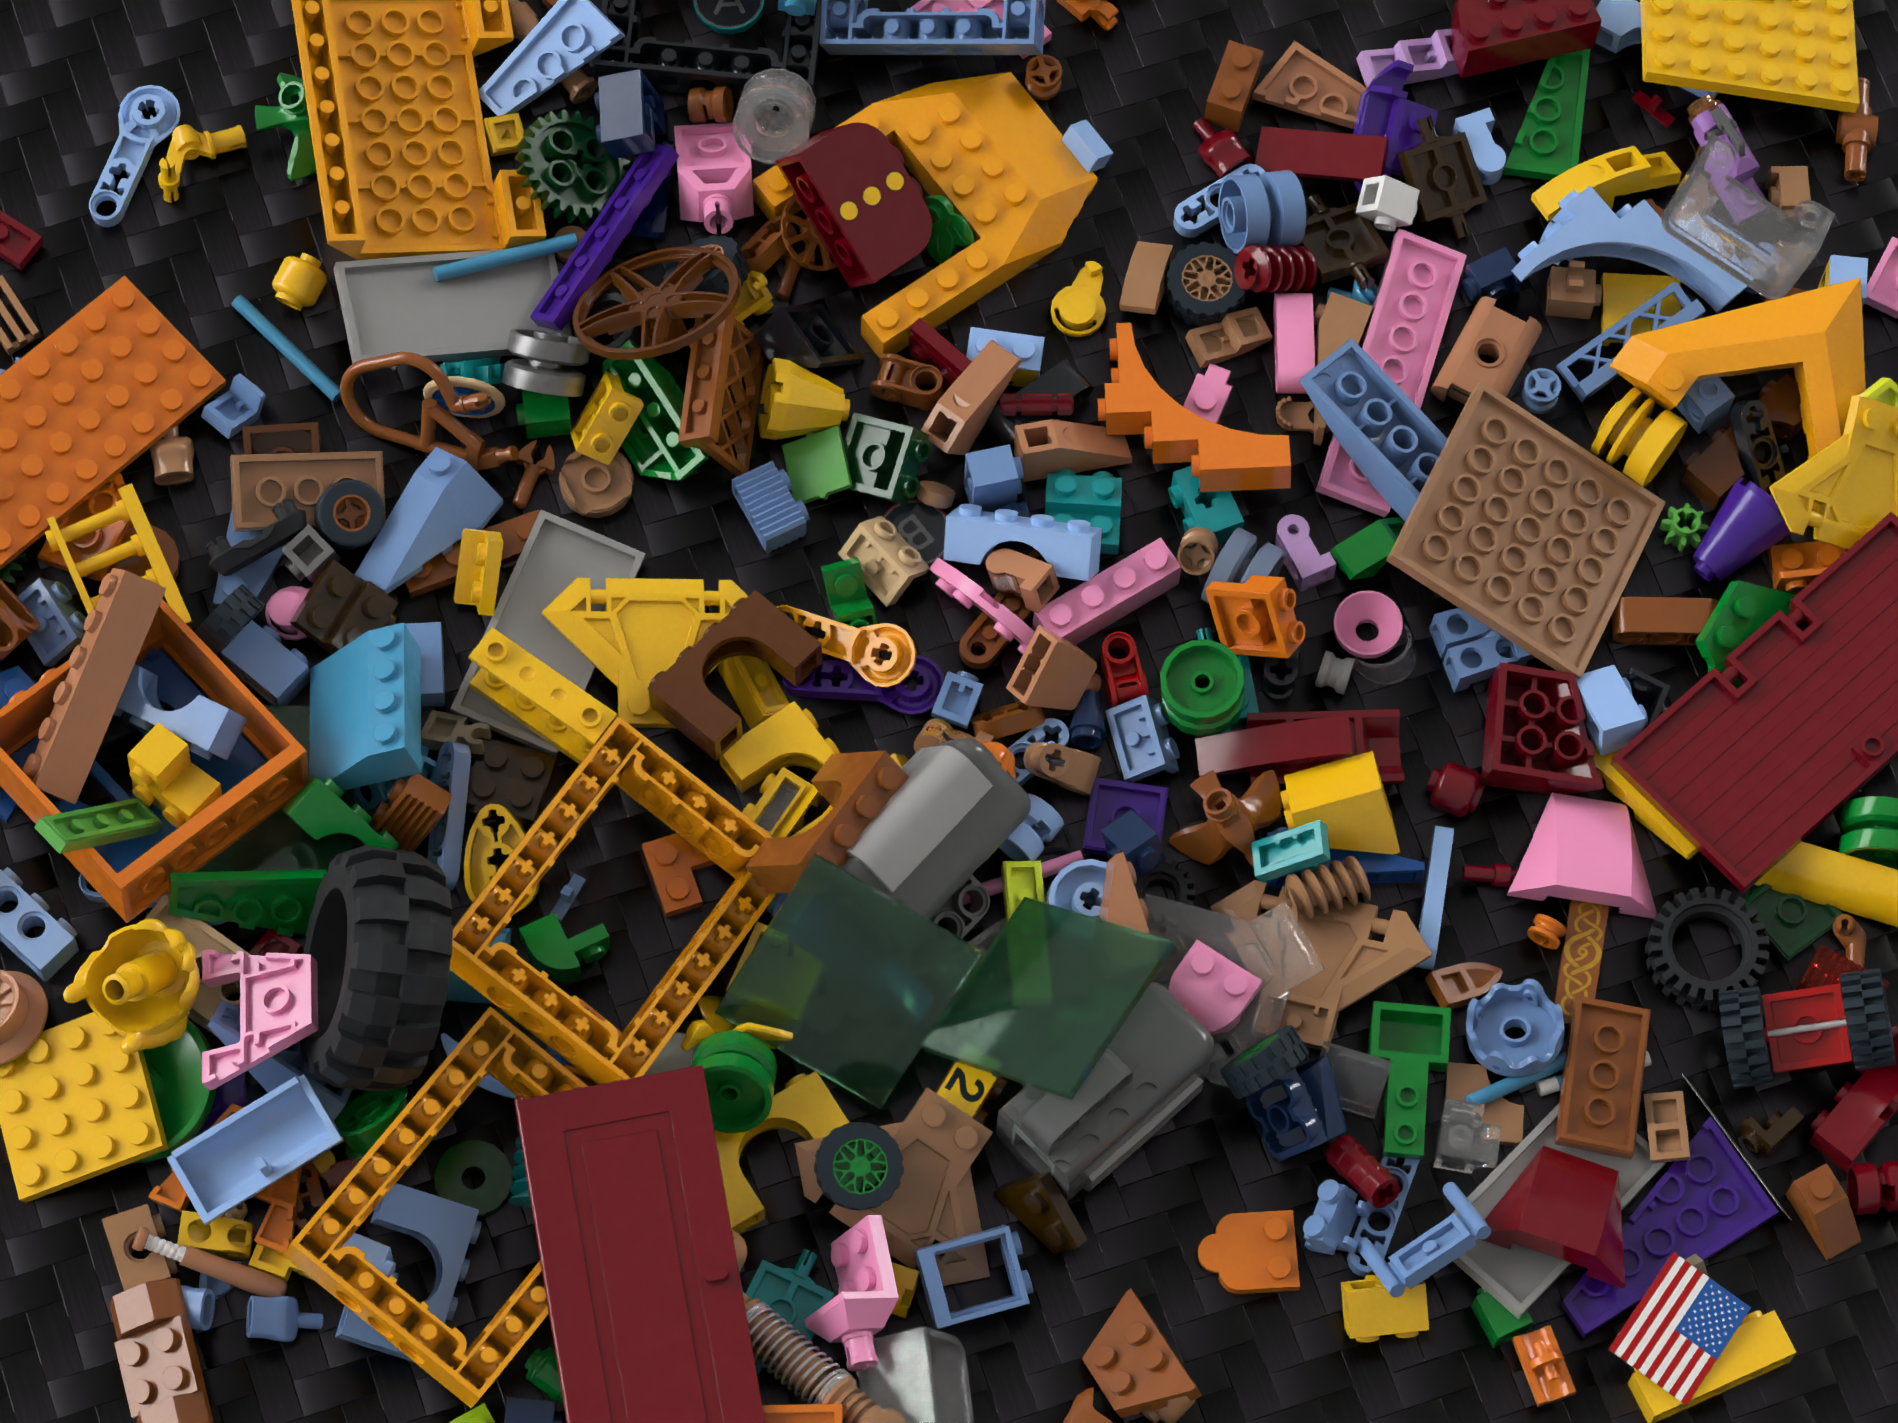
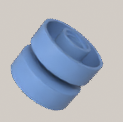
M1291 170L1264 172L1259 177L1255 174L1227 176L1223 180L1218 199L1219 222L1225 243L1233 253L1237 254L1246 246L1251 245L1281 247L1300 245L1306 228V205L1301 184Z

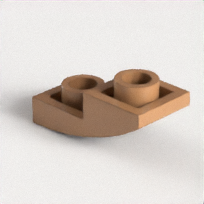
M1137 241L1122 289L1119 304L1121 311L1156 315L1165 293L1164 279L1169 264L1174 258L1173 245Z

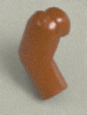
M1841 914L1835 919L1832 927L1835 936L1846 949L1844 968L1849 971L1864 970L1866 933L1851 915Z

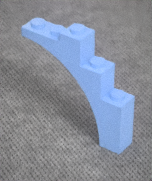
M1591 185L1580 194L1574 189L1558 203L1562 209L1552 219L1555 224L1543 234L1546 240L1539 245L1535 241L1528 244L1519 252L1518 257L1521 261L1512 269V272L1522 282L1533 273L1567 259L1590 256L1623 258L1643 263L1673 276L1702 297L1717 313L1756 280L1699 213H1696L1688 221L1681 217L1668 227L1645 199L1633 208L1627 203L1617 213H1614Z

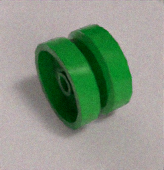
M1208 639L1191 640L1176 647L1165 659L1160 672L1162 705L1169 721L1182 732L1199 737L1221 733L1229 729L1237 721L1245 704L1243 667L1234 652L1224 644Z
M1867 796L1844 803L1841 808L1840 828L1844 835L1839 840L1838 852L1898 870V798Z
M734 1030L717 1032L704 1038L694 1049L690 1067L699 1065L704 1067L714 1130L730 1134L746 1132L759 1126L769 1115L773 1101L774 1084L777 1074V1063L774 1053L764 1041L744 1032Z

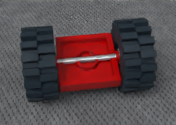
M1874 968L1841 973V984L1762 996L1759 986L1719 992L1723 1038L1734 1089L1774 1083V1073L1778 1074L1852 1063L1853 1060L1856 1071L1896 1065L1891 1023L1881 969Z

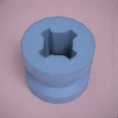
M1546 368L1532 370L1527 375L1521 391V401L1527 410L1535 414H1544L1550 412L1555 407L1561 391V381L1558 375ZM1537 393L1544 394L1546 397L1539 396V395L1536 396L1535 394H1537Z

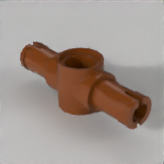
M1858 77L1860 104L1856 113L1840 112L1836 130V144H1842V150L1845 153L1844 178L1850 182H1861L1865 179L1867 153H1869L1871 148H1874L1878 132V116L1872 115V109L1869 107L1870 81L1862 77Z

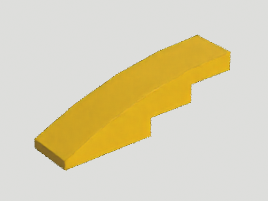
M1593 743L1596 754L1594 756L1598 775L1601 774V777L1605 780L1607 789L1633 809L1637 821L1684 858L1689 860L1699 850L1610 765L1612 757L1619 751L1601 756Z

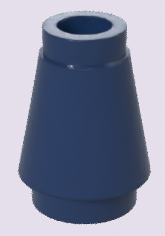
M1084 691L1075 708L1068 731L1071 743L1075 747L1084 750L1100 747L1102 740L1106 737L1102 696L1096 691Z

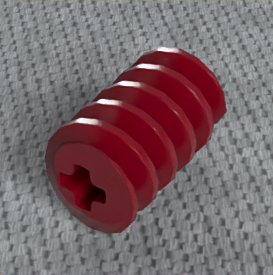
M1251 245L1243 248L1235 259V279L1242 290L1250 289L1255 293L1263 291L1267 293L1275 291L1278 293L1286 291L1289 293L1298 291L1305 293L1314 287L1317 280L1316 260L1309 249L1303 246Z

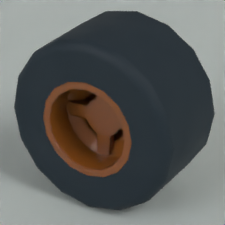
M343 480L333 484L319 497L314 508V523L319 535L329 545L340 550H355L366 546L380 533L385 521V507L380 495L370 485L359 480Z

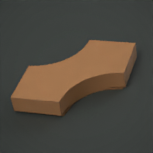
M1448 1062L1445 1077L1444 1103L1460 1108L1472 1117L1479 1128L1482 1144L1517 1147L1523 1141L1524 1105L1514 1104L1501 1097L1471 1110L1466 1103L1465 1097L1491 1085L1487 1069L1478 1064Z

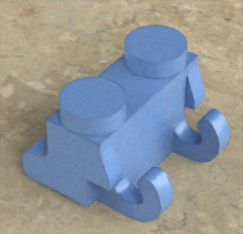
M1326 1180L1318 1188L1319 1201L1313 1215L1307 1218L1303 1225L1305 1233L1303 1238L1306 1240L1304 1247L1310 1251L1334 1255L1335 1250L1355 1252L1358 1242L1349 1237L1357 1216L1369 1217L1372 1207L1359 1200L1358 1205L1355 1204L1358 1195L1355 1191L1344 1184H1338L1335 1180Z

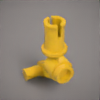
M187 124L176 127L172 132V140L166 159L162 158L159 161L161 172L158 175V183L163 189V199L169 203H172V197L174 201L179 199L178 187L181 183L180 178L185 160H194L199 155L210 157L211 160H214L218 154L246 148V138L241 125L211 134L208 130L203 133L197 132L192 126Z

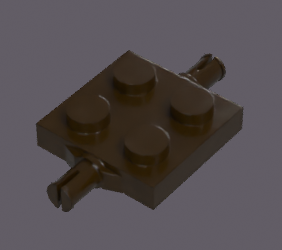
M1431 116L1419 119L1416 122L1418 123L1423 142L1419 143L1414 149L1399 153L1397 156L1407 185L1420 190L1417 200V215L1420 224L1437 218H1449L1456 239L1470 235L1471 233L1463 213H1466L1475 205L1487 202L1488 199L1466 134L1462 132L1450 137H1437Z
M1314 194V197L1311 195L1306 200V204L1313 212V215L1306 219L1305 234L1299 246L1308 248L1313 254L1317 264V277L1324 284L1344 276L1353 275L1362 290H1366V286L1370 288L1374 284V279L1367 269L1385 263L1389 259V250L1369 219L1356 214L1358 202L1341 208H1327L1319 194Z

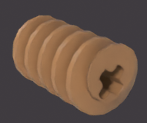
M1347 856L1344 859L1343 865L1338 860L1332 861L1329 865V870L1325 865H1318L1315 867L1314 874L1311 870L1304 869L1300 873V879L1293 873L1286 876L1285 899L1291 918L1295 923H1299V911L1301 910L1305 912L1309 919H1313L1314 906L1317 905L1322 913L1326 915L1329 913V902L1331 901L1338 910H1342L1344 897H1347L1353 906L1358 904V893L1360 892L1368 902L1371 900L1367 876L1360 863L1353 856Z

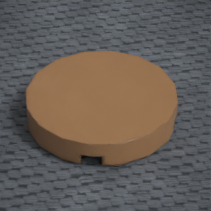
M574 451L564 461L558 479L562 499L569 508L582 516L592 518L610 516L622 509L632 496L634 485L631 464L619 451H617L609 465Z

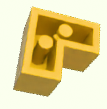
M159 722L127 754L129 774L133 785L132 791L136 798H139L147 806L155 805L162 811L165 819L177 828L222 796L221 784L191 762L188 744Z

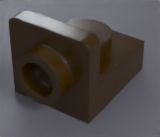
M1793 1106L1784 1115L1780 1111L1776 1112L1764 1124L1763 1128L1751 1116H1748L1743 1120L1738 1131L1742 1135V1142L1750 1151L1755 1154L1759 1152L1767 1159L1799 1129L1804 1116Z

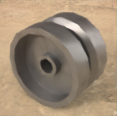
M521 328L510 330L507 349L512 354L525 359H512L505 363L502 383L543 394L570 397L583 395L586 376L581 371L568 367L581 366L588 363L590 351L580 343L577 337L548 330Z

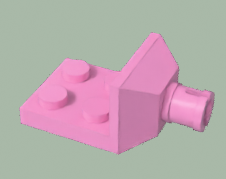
M747 122L674 126L675 149L679 155L676 161L680 219L704 222L706 230L712 234H717L716 225L720 224L721 233L725 234L733 227V220L753 216L752 166Z
M867 1215L830 1244L831 1262L836 1269L839 1283L838 1295L804 1320L806 1328L828 1342H842L845 1348L846 1364L849 1371H863L879 1364L873 1335L884 1328L899 1299L882 1215Z

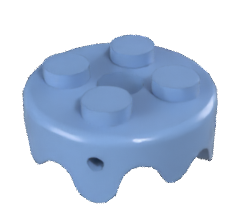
M1526 979L1519 985L1496 983L1481 1000L1472 998L1469 1003L1466 1020V1037L1469 1049L1483 1067L1499 1075L1524 1077L1544 1070L1556 1059L1563 1045L1564 1019L1561 1006L1551 1002L1545 995L1541 984L1534 979ZM1512 1027H1518L1523 1029L1526 1034L1522 1038L1511 1039L1505 1035V1031Z

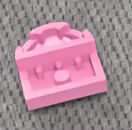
M1197 939L1174 971L1170 980L1169 991L1185 1007V1010L1190 1012L1211 1035L1222 1032L1226 1034L1240 1022V1016L1261 988L1262 980Z

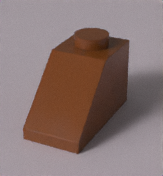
M1827 1163L1793 1181L1785 1195L1827 1261L1861 1243V1237L1848 1196Z

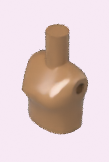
M177 425L164 436V439L159 440L150 447L154 465V481L158 485H177L194 479L193 441L189 437H179Z

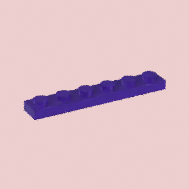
M655 144V151L640 153L531 314L530 318L538 326L562 331L565 325L570 322L576 304L582 294L596 281L604 267L609 264L622 240L630 233L633 224L643 209L651 202L655 191L671 172L672 166L679 157L671 146Z

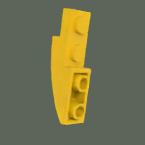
M1631 146L1597 156L1563 172L1532 193L1531 201L1545 219L1551 221L1562 209L1558 203L1574 189L1580 194L1591 185L1612 209L1615 196L1679 184L1682 172L1665 151L1642 155L1636 146Z

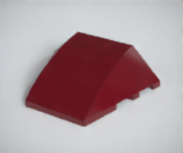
M1543 1146L1485 1218V1222L1491 1228V1234L1488 1238L1483 1239V1241L1507 1249H1511L1514 1243L1587 1268L1586 1276L1625 1288L1619 1171Z

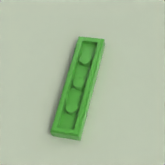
M133 798L40 817L34 828L59 854L156 834L163 823L139 798Z

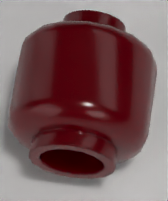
M1450 761L1444 765L1441 771L1434 768L1426 790L1432 792L1430 802L1434 808L1462 818L1468 812L1474 814L1486 785L1480 783L1481 775L1477 771Z

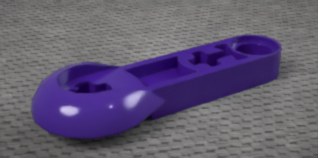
M916 655L915 666L910 675L900 684L890 687L874 686L866 681L848 661L822 660L823 663L810 674L809 681L802 686L796 687L782 676L783 687L792 696L882 702L897 712L910 716L924 714L933 709L944 682V674L938 664L928 657ZM815 671H821L820 687L816 686ZM835 673L842 674L843 681L840 682L839 687L832 686V681L829 680L834 678ZM911 677L918 678V684L923 682V685L916 686V691L908 690L907 683L910 682Z

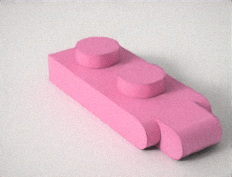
M1210 363L1205 375L1199 373L1196 375L1183 407L1203 419L1218 424L1233 387L1227 384L1231 371Z

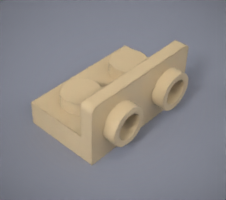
M883 516L859 523L838 553L843 560L858 558L861 564L864 583L886 607L896 604L912 580L926 574L929 570V566L921 558L920 553L911 547L897 532L896 527Z

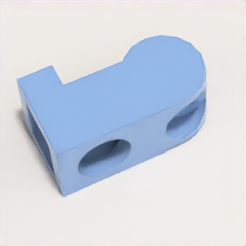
M1490 108L1456 118L1452 135L1465 132L1483 185H1492L1499 181L1506 161L1504 150L1495 144L1491 136L1495 119Z

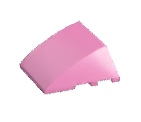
M1552 793L1507 896L1544 901L1547 896L1615 906L1619 907L1618 913L1655 919L1657 912L1627 805Z

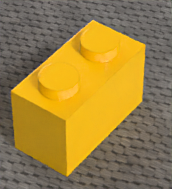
M1378 1278L1341 1282L1344 1328L1350 1339L1356 1338L1358 1342H1373L1379 1340L1381 1335L1395 1334L1398 1338H1411L1418 1336L1419 1331L1429 1330L1427 1293L1424 1281L1412 1289L1406 1286L1404 1293L1396 1298L1389 1294Z

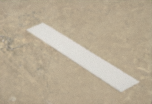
M1683 1075V1077H1684V1078L1686 1079V1081L1689 1083V1085L1691 1086V1088L1694 1090V1092L1697 1094V1096H1698V1097L1700 1098V1100L1703 1102V1104L1705 1105V1107L1708 1109V1111L1711 1113V1115H1712V1116L1714 1117V1119L1717 1121V1123L1719 1124V1126L1722 1128V1130H1723V1131L1725 1132V1134L1728 1136V1138L1730 1139V1141L1733 1143V1145L1736 1147V1149H1737V1150L1739 1151V1153L1742 1155V1157L1744 1158V1160L1747 1162V1164L1750 1166V1168H1751V1169L1753 1170V1172L1756 1174V1176L1758 1177V1179L1761 1181V1183H1762V1184L1764 1185V1187L1767 1189V1191L1769 1192V1194L1772 1196V1198L1775 1200V1202L1778 1204V1206L1781 1208V1210L1789 1217V1215L1786 1213V1211L1783 1209V1207H1782V1206L1780 1205V1203L1777 1201V1199L1775 1198V1196L1772 1194V1192H1771V1191L1769 1190V1188L1766 1186V1184L1764 1183V1181L1761 1179V1177L1758 1175V1173H1757V1172L1755 1171V1169L1752 1167V1165L1750 1164V1162L1747 1160V1158L1744 1156V1154H1743V1153L1741 1152V1150L1738 1148V1146L1736 1145V1143L1733 1141V1139L1730 1137V1135H1729V1134L1727 1133V1131L1724 1129V1127L1722 1126V1124L1719 1122V1120H1718V1119L1716 1118V1116L1713 1114V1112L1711 1111V1109L1708 1107V1105L1705 1103V1101H1704V1100L1702 1099V1097L1699 1095V1093L1697 1092V1090H1696V1089L1694 1088V1086L1688 1081V1079Z

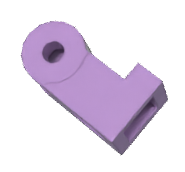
M1291 514L1286 515L1279 521L1275 545L1287 552L1284 563L1297 588L1302 592L1334 578L1336 562L1330 552L1322 555L1319 554L1309 537L1310 528L1308 522L1299 515Z

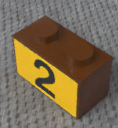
M965 1043L935 1093L984 1126L989 1116L985 1109L992 1099L998 1101L1009 1083L1008 1080L1004 1079L1007 1065Z

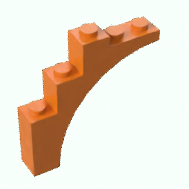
M1116 323V338H1109L1110 361H1117L1118 368H1111V383H1104L1105 398H1097L1098 421H1106V436L1144 434L1145 449H1152L1153 464L1191 462L1192 477H1199L1200 492L1291 488L1289 435H1262L1230 429L1203 419L1184 408L1159 387L1145 368L1135 346L1131 323Z

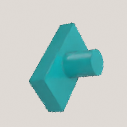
M1321 820L1251 843L1255 877L1262 883L1295 871L1301 873L1304 869H1309L1314 873L1315 867L1319 863L1331 860L1327 825Z

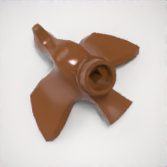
M1213 769L1200 776L1190 785L1203 799V808L1208 818L1207 822L1175 832L1170 837L1169 843L1192 860L1209 866L1223 858L1230 848L1235 847L1244 854L1249 864L1254 868L1251 845L1252 842L1256 841L1254 832L1260 828L1270 826L1281 817L1282 799L1275 771L1267 770L1263 772L1252 783L1242 798L1237 799L1229 790L1221 787Z

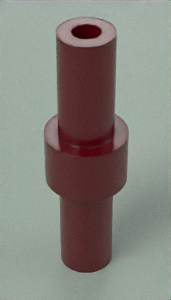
M1494 863L1492 867L1463 865L1461 877L1462 880L1491 882V885L1495 887H1509V884L1513 883L1518 869H1511L1509 864Z

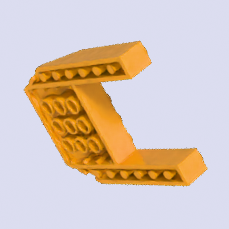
M1011 72L929 83L872 103L836 126L859 122L879 129L887 137L890 144L899 149L904 157L905 166L929 195H942L951 202L954 213L966 219L975 238L973 244L861 316V336L879 359L884 353L896 354L909 345V334L912 332L910 326L919 318H922L934 329L1059 248L1066 238L1067 231L1075 217L1077 218L1083 208L1084 201L1097 183L1098 177L1093 172L1088 173L1061 140L1063 138L1061 132ZM775 165L753 179V200L769 220L782 215L786 204L795 195L780 169ZM796 202L789 213L794 215L802 208Z

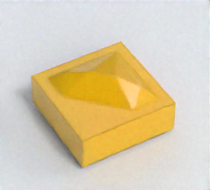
M519 112L484 118L485 136L491 157L521 151L517 145L524 137V129Z

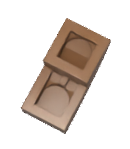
M1256 306L1226 314L1219 323L1191 329L1185 336V339L1199 367L1204 368L1209 366L1210 363L1217 364L1251 351L1271 341L1273 336Z
M1683 1091L1644 1094L1651 1163L1691 1160Z

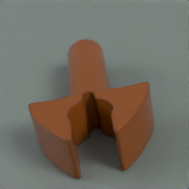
M808 244L805 245V250L798 254L801 258L804 257ZM787 250L780 257V259H784L786 264L775 292V296L782 301L789 299L799 269L803 267ZM815 251L810 260L811 264H815Z
M537 440L530 442L518 452L519 456L515 460L516 464L524 466L525 472L512 501L515 507L519 509L526 508L540 475L546 473L553 477L555 476V459L550 444L544 459L538 461L537 464H534L532 458L538 447Z

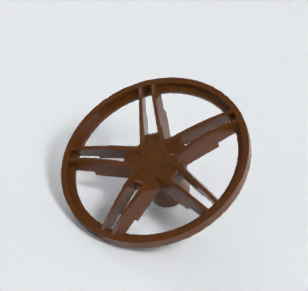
M672 247L645 253L607 271L586 289L574 309V330L580 343L587 350L610 359L635 360L672 353L701 339L718 327L729 316L738 302L741 292V281L733 262L725 255L711 249L702 247ZM685 261L657 287L635 273L657 264ZM712 266L720 269L729 281L728 295L693 290L704 280L702 276ZM626 277L627 279H629L630 281H632L633 283H635L636 287H638V288L641 289L642 291L637 292V291H636L625 279H623V278ZM612 285H615L621 291V295L628 301L587 318L595 301ZM706 314H714L704 324L689 333L687 332L683 318H704ZM642 325L641 348H610L596 342L592 338L607 332L610 336Z

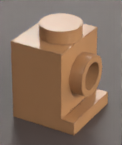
M1771 166L1765 181V190H1768L1770 209H1775L1776 222H1780L1783 225H1795L1799 222H1805L1811 207L1808 167Z

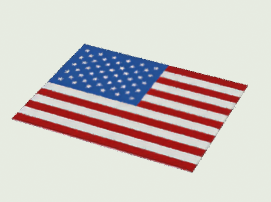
M1673 1252L1609 1347V1350L1687 1406L1751 1307Z

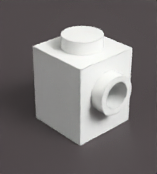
M1387 175L1365 178L1356 214L1374 221L1376 228L1385 231H1395L1396 227L1412 225L1413 218L1417 213V200L1420 190Z

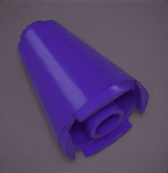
M1740 477L1734 483L1693 555V559L1696 562L1693 567L1694 570L1708 582H1711L1712 579L1721 582L1790 535L1791 532L1786 522L1778 514L1780 510L1776 501L1751 481L1745 486L1744 478Z

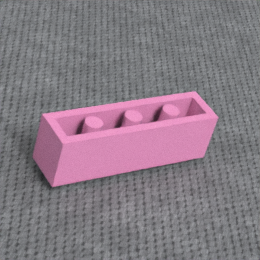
M1160 537L1095 575L1089 581H1085L1049 602L1039 613L1034 612L1032 630L1036 631L1038 625H1041L1070 643L1077 645L1179 584L1181 567Z

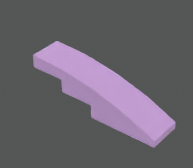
M1436 30L1431 38L1399 40L1394 48L1361 51L1356 60L1366 88L1369 87L1372 80L1380 72L1398 59L1414 65L1413 72L1409 74L1404 85L1458 74L1459 72L1452 54V30Z

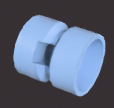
M1028 793V796L1031 800V810L1027 818L999 847L1014 861H1036L1044 851L1043 842H1051L1064 826L1062 817L1051 805Z

